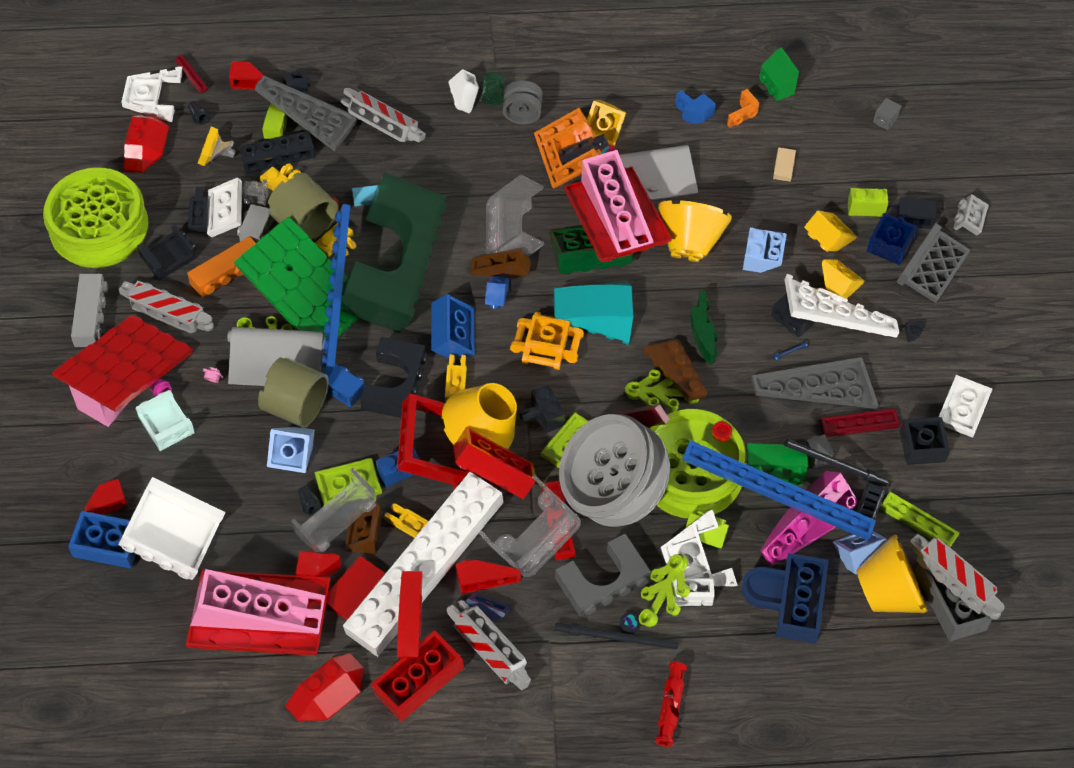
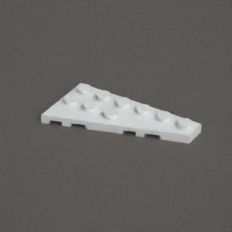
M786 275L784 280L792 317L897 338L899 328L896 319L877 311L869 312L863 309V305L857 303L855 306L848 303V299L822 288L817 290L810 287L806 281L800 283L793 280L792 275Z

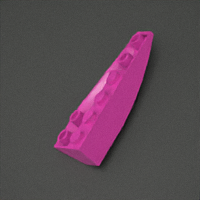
M825 471L807 489L811 493L851 510L859 504L839 472ZM790 507L773 529L760 551L770 566H774L787 558L788 553L794 554L833 530L835 526Z

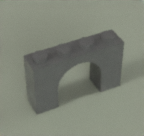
M626 534L608 542L607 552L620 572L619 577L613 583L605 586L591 584L583 577L574 561L555 570L556 581L579 617L585 614L590 615L596 608L602 605L607 606L615 598L626 596L632 589L643 587L648 583L651 571Z

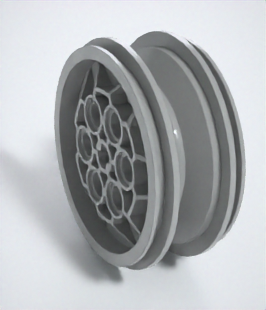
M624 414L602 415L584 424L568 442L559 468L560 486L569 505L578 513L609 527L629 525L649 514L662 498L670 475L669 456L665 444L659 435L636 419Z

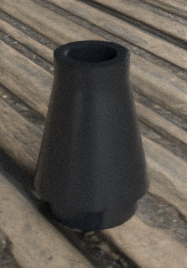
M191 101L188 104V109L190 110L193 122L198 125L206 124L209 120V112L196 101Z
M307 486L298 489L297 493L300 497L303 512L308 515L317 514L321 510V501Z

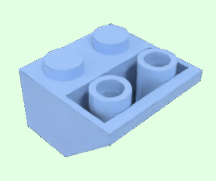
M750 228L743 270L762 273L781 266L786 234Z

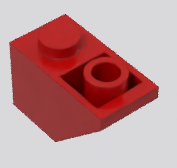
M311 550L306 552L300 551L296 576L329 577L341 568L340 555L331 552L322 554Z

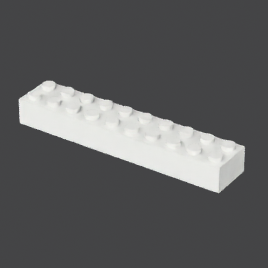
M469 472L345 622L343 627L346 634L379 657L398 633L402 571L423 572V602L503 504L502 493L472 472Z

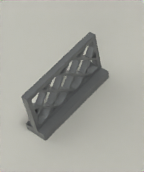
M936 223L897 280V283L901 286L905 283L935 303L970 252V249L940 231L942 227ZM941 238L946 241L947 246L940 247L938 239ZM953 249L963 252V256L955 257ZM949 250L951 257L943 258L941 251ZM937 251L939 258L931 259L929 252ZM952 261L954 268L947 269L945 262ZM933 263H941L943 270H935ZM929 264L931 271L923 272L921 265ZM937 274H944L946 281L939 282ZM932 275L934 282L927 283L925 276ZM920 276L922 284H917L911 279ZM936 286L938 294L935 296L929 292L928 287Z

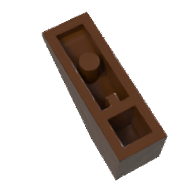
M521 248L474 257L470 273L471 275L498 276L511 279L528 276L531 260Z

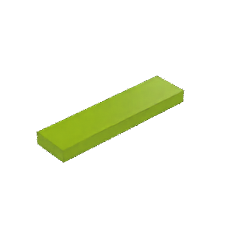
M892 492L887 495L880 505V510L930 540L933 538L940 539L947 546L951 547L959 535V532Z

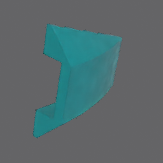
M627 281L554 288V319L570 321V327H581L587 329L589 333H600L606 335L608 339L622 340V343L629 345L633 322L632 286Z

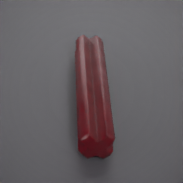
M183 55L176 56V63L179 67H182L184 74L198 92H206L207 85Z

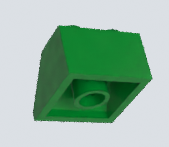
M781 47L761 66L759 79L768 88L769 94L773 95L775 100L778 101L795 94L799 71Z

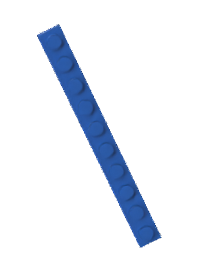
M346 204L342 205L340 211L337 210L335 221L338 222V225L334 229L336 242L334 241L332 252L335 255L332 257L330 268L333 269V273L329 277L331 289H329L327 300L330 301V304L327 306L325 314L328 317V322L325 323L324 333L327 334L322 344V350H325V354L322 355L320 366L323 367V373L329 376L335 367L350 214V205Z
M689 441L682 458L683 461L865 540L870 539L876 520L696 442Z

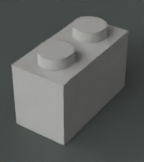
M250 205L249 210L244 214L243 224L238 227L237 235L240 241L250 236L257 243L269 232L274 220L268 213L269 208Z

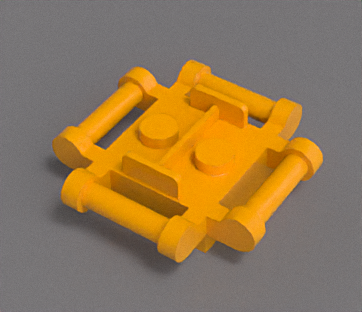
M535 312L532 320L525 318L518 320V329L515 339L511 343L510 350L514 353L523 352L522 363L540 364L560 370L562 359H566L569 363L577 362L579 343L584 335L582 329L570 327V321L554 319L552 316L541 315L540 312ZM528 328L526 341L522 342L524 331ZM568 336L573 337L570 351L565 350ZM530 353L555 357V359L533 356Z

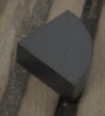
M924 322L905 323L904 329L908 342H912L920 337L924 328Z

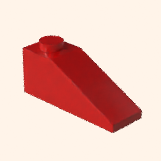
M463 560L456 564V575L461 594L521 582L520 569L479 560Z

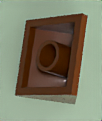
M378 504L351 514L345 551L376 554L382 520Z

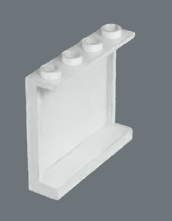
M152 477L118 545L122 546L127 552L141 555L146 561H153L159 564L165 570H172L178 573L184 579L193 580L225 512Z

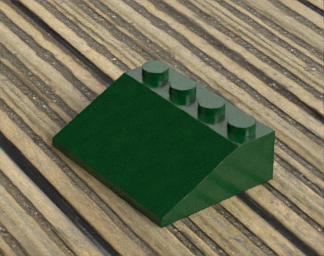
M583 226L549 231L560 274L569 275L578 271L588 272L592 269H607L612 266L623 267L627 264H633L632 254L614 258L608 262H600Z

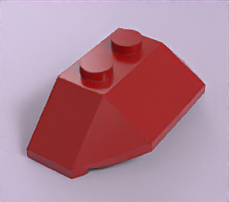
M144 114L132 116L125 141V172L143 173L146 171V168L162 157L169 126L161 119Z
M350 653L332 658L299 684L285 707L298 722L329 720L361 694L363 666Z

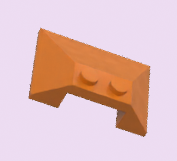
M580 108L534 132L553 189L582 174V160L601 155L600 149L595 150L593 148L570 162L562 164L560 160V149L591 136L595 138L594 132Z

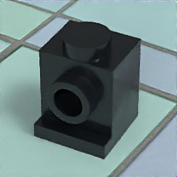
M303 70L283 73L284 85L300 92L308 91L310 80L309 77H306Z

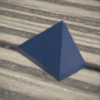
M472 593L466 601L469 607L478 606L492 622L503 618L511 608L476 593Z

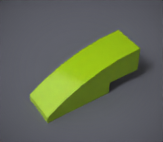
M272 103L267 111L262 129L264 139L279 138L286 129L288 115Z

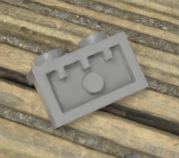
M972 194L967 198H963L958 204L959 209L954 218L955 224L953 229L958 230L963 226L975 235L980 234L989 205Z

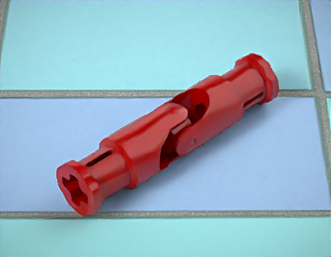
M680 662L669 663V677L666 679L658 720V737L655 739L657 745L664 747L673 746V732L677 728L684 688L683 677L684 672L687 670V666Z

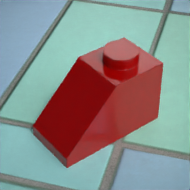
M232 61L229 76L231 89H255L256 84L264 75L250 62Z
M108 480L104 484L99 485L87 503L85 511L108 515L128 508L119 480Z

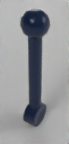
M804 341L801 343V345H798L784 352H776L773 354L772 358L778 361L782 356L786 354H789L801 348L806 349L808 347V343Z

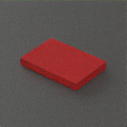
M360 556L329 590L326 606L347 621L386 573Z

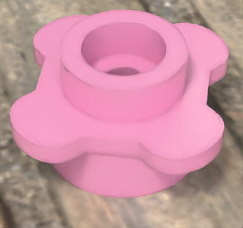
M209 367L208 370L203 369V372H205L204 379L218 383L219 379H223L220 370Z

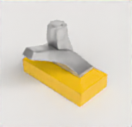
M211 127L198 164L205 166L219 155L233 158L235 150L231 147L234 142L232 140L222 142L218 129Z

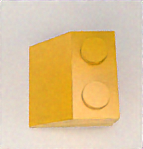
M817 211L804 227L809 231L807 234L812 239H817L821 243L820 247L826 252H837L857 238L834 213Z

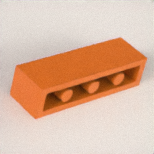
M249 236L187 272L189 283L201 298L228 284L234 278L243 275L235 266L234 261L255 245L254 240Z

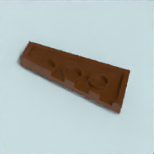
M679 339L643 347V353L646 357L649 356L652 359V363L662 369L663 375L674 382V386L688 401L707 397V390Z

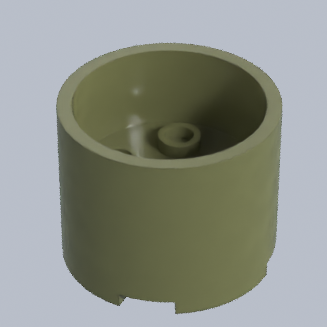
M305 173L294 174V178L286 183L282 181L274 189L268 200L270 205L268 213L279 224L289 216L312 241L318 239L331 227L338 210L337 202Z
M280 357L273 363L265 376L268 379L264 390L259 392V408L297 426L306 428L314 421L324 403L329 385L328 376L290 358Z

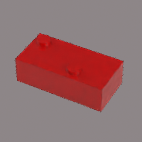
M468 427L464 429L454 444L455 463L461 469H468L522 499L525 498L536 482L532 462Z
M434 630L420 642L419 658H401L371 683V686L378 699L402 722L464 669L463 660Z

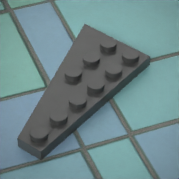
M263 76L256 84L255 91L334 152L358 121L357 117L266 76Z
M862 357L757 374L751 377L756 396L878 408V402Z

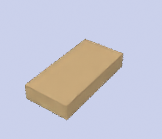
M778 147L773 179L791 182L796 150Z

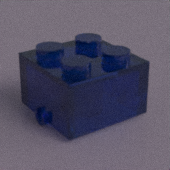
M883 213L870 237L866 252L901 265L914 240L918 226L904 221L903 217L896 218Z

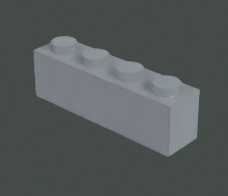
M102 274L79 275L71 332L74 347H87L102 337L100 324H103L104 321L102 308L106 306L104 293H107L108 290L107 281H104Z

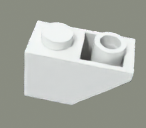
M462 69L449 81L450 91L456 108L470 113L479 87L475 75Z

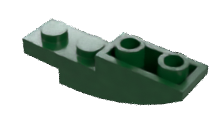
M699 291L697 306L691 307V330L694 341L703 358L709 365H713L714 357H718V346H715V342L718 340V330H714V323H710V314H707V310L710 309V299H706V291Z

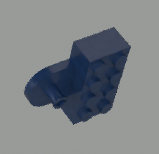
M788 553L784 571L757 567L745 574L741 585V591L745 600L755 607L779 611L775 637L817 643L820 633L829 560Z

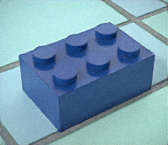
M81 511L68 546L74 558L131 569L136 553L127 552L122 546L118 545L130 520Z

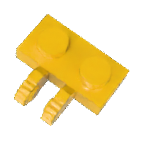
M289 163L283 166L280 172L272 166L260 176V181L274 191L282 181L286 183L294 178V174L301 172L298 169L291 172L293 166Z
M338 223L315 243L327 257L333 254L332 247L334 241L336 242L334 229ZM348 227L346 246L350 249H355L356 244L350 238L353 236V230Z

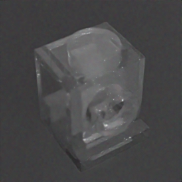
M263 180V183L245 181V184L242 185V196L244 197L245 204H267L269 193L267 180Z

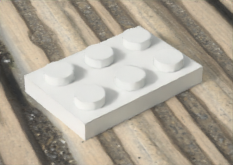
M238 177L208 190L207 234L211 237L241 225L242 181Z
M956 375L939 415L943 419L944 427L973 438L992 388Z

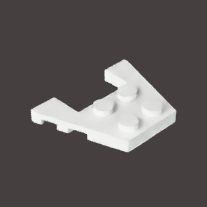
M175 67L176 70L167 71V69L160 70V73L151 75L148 72L127 76L121 102L122 107L172 122L175 111L174 106L157 104L162 82L181 83L182 67Z
M713 510L705 513L660 547L666 565H668L670 557L675 554L686 556L688 564L684 571L685 578H713L714 586H737L732 568L711 574L698 535L699 533L718 528Z

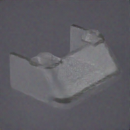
M519 175L489 198L486 204L487 255L521 248L529 256L544 246L543 241L522 232V215L530 211L532 207L531 197L541 191L543 185L523 175Z
M354 468L350 470L353 481L302 526L295 519L291 520L297 536L315 552H324L334 538L365 511L370 512L376 506L375 490Z
M536 475L532 478L544 489L538 497V505L543 510L539 517L516 540L511 535L505 534L494 542L482 530L479 532L483 539L512 567L520 569L521 575L524 577H531L536 574L579 529L581 524L580 518Z

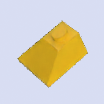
M594 100L587 121L595 137L605 134L608 144L615 146L626 112L612 104L601 100Z
M837 259L822 261L825 287L834 294L847 299L865 282L864 279Z

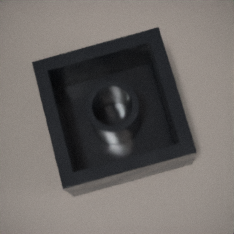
M942 417L903 420L900 436L907 465L943 463L946 461L950 450Z

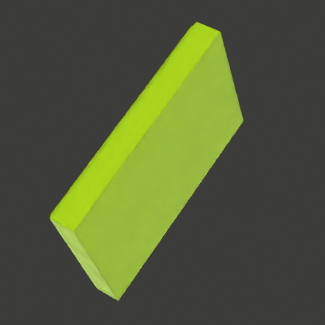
M574 413L542 450L541 457L560 468L561 458L568 442L589 421Z
M372 458L315 472L324 509L382 494Z

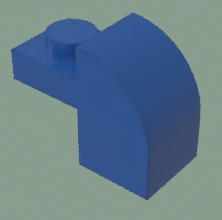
M682 90L676 93L675 105L680 111H683L682 119L684 121L702 123L714 115L716 104L704 93L695 100H692Z

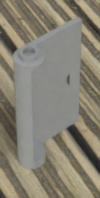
M688 145L619 155L624 168L633 166L651 200L698 194Z
M232 327V330L228 331V342H230L228 384L265 386L268 379L265 376L268 370L280 357L290 358L321 372L320 363L325 333Z

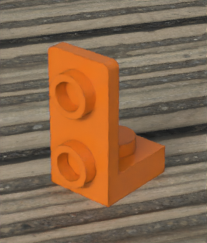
M748 89L741 92L740 105L742 108L728 116L727 125L729 128L739 125L742 121L753 118L758 114L759 102Z

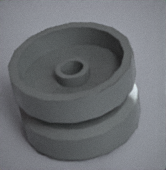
M521 80L507 85L503 102L505 118L513 123L525 125L537 121L541 116L543 96L541 88L535 83Z

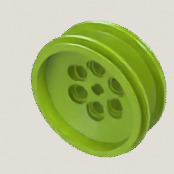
M87 168L71 173L52 188L44 205V223L49 232L53 247L66 260L83 267L100 268L122 262L137 250L136 246L143 242L148 230V215L140 189L127 176L112 169Z
M684 409L668 414L667 416L670 420L666 424L650 427L662 439L667 449L670 466L675 467L670 468L666 490L657 506L671 515L687 519L690 513L695 514V511L707 513L713 510L714 514L721 512L733 503L739 495L742 486L683 461L684 454L679 452L685 453L687 445L691 440L747 465V451L741 436L727 420L709 411ZM720 421L727 422L732 427L731 438L725 442L716 441L712 436L713 425ZM697 483H702L704 486H699Z

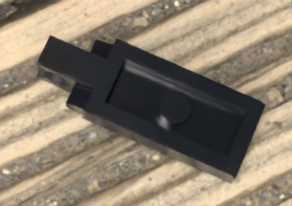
M605 134L581 140L560 149V160L563 164L570 162L593 148L595 150H602L609 146Z
M196 187L195 196L191 197L189 201L188 230L189 232H207L208 196H204L203 187Z

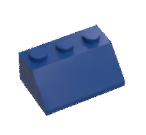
M448 294L432 302L431 350L444 357H450V354L454 355V357H461L462 355H466V357L475 356L474 308Z

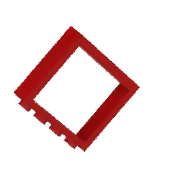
M410 393L402 403L397 470L452 485L460 484L467 474L472 471L461 468L456 470L412 458L416 410L442 417L445 403Z

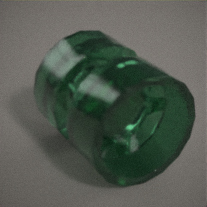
M490 72L482 78L481 100L487 105L495 106L503 102L505 78L501 74Z

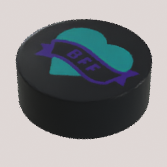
M631 612L623 614L620 618V629L627 634L636 633L640 628L639 617Z

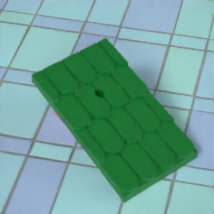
M288 216L282 223L278 224L243 253L241 257L237 258L234 264L296 330L324 332L325 323L328 322V317L325 316L326 308L330 304V301L327 300L329 289H331L329 277L333 273V269L330 268L331 261ZM345 274L343 276L338 337L372 308L368 299L351 283Z

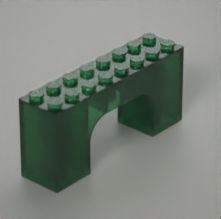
M384 172L375 190L366 220L398 234L403 244L401 256L396 270L391 272L381 271L355 261L345 281L340 311L398 333L401 332L403 327L407 328L410 319L413 318L415 308L413 307L418 302L420 293H418L419 288H422L425 280L423 275L427 272L429 266L427 261L428 258H431L434 250L432 245L435 244L438 237L436 232L443 220L441 215L444 214L447 204H444L446 196Z

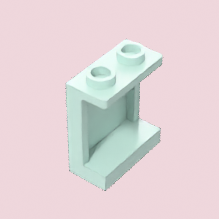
M170 390L162 392L155 398L144 401L136 407L139 419L159 451L195 433L190 419L185 417Z

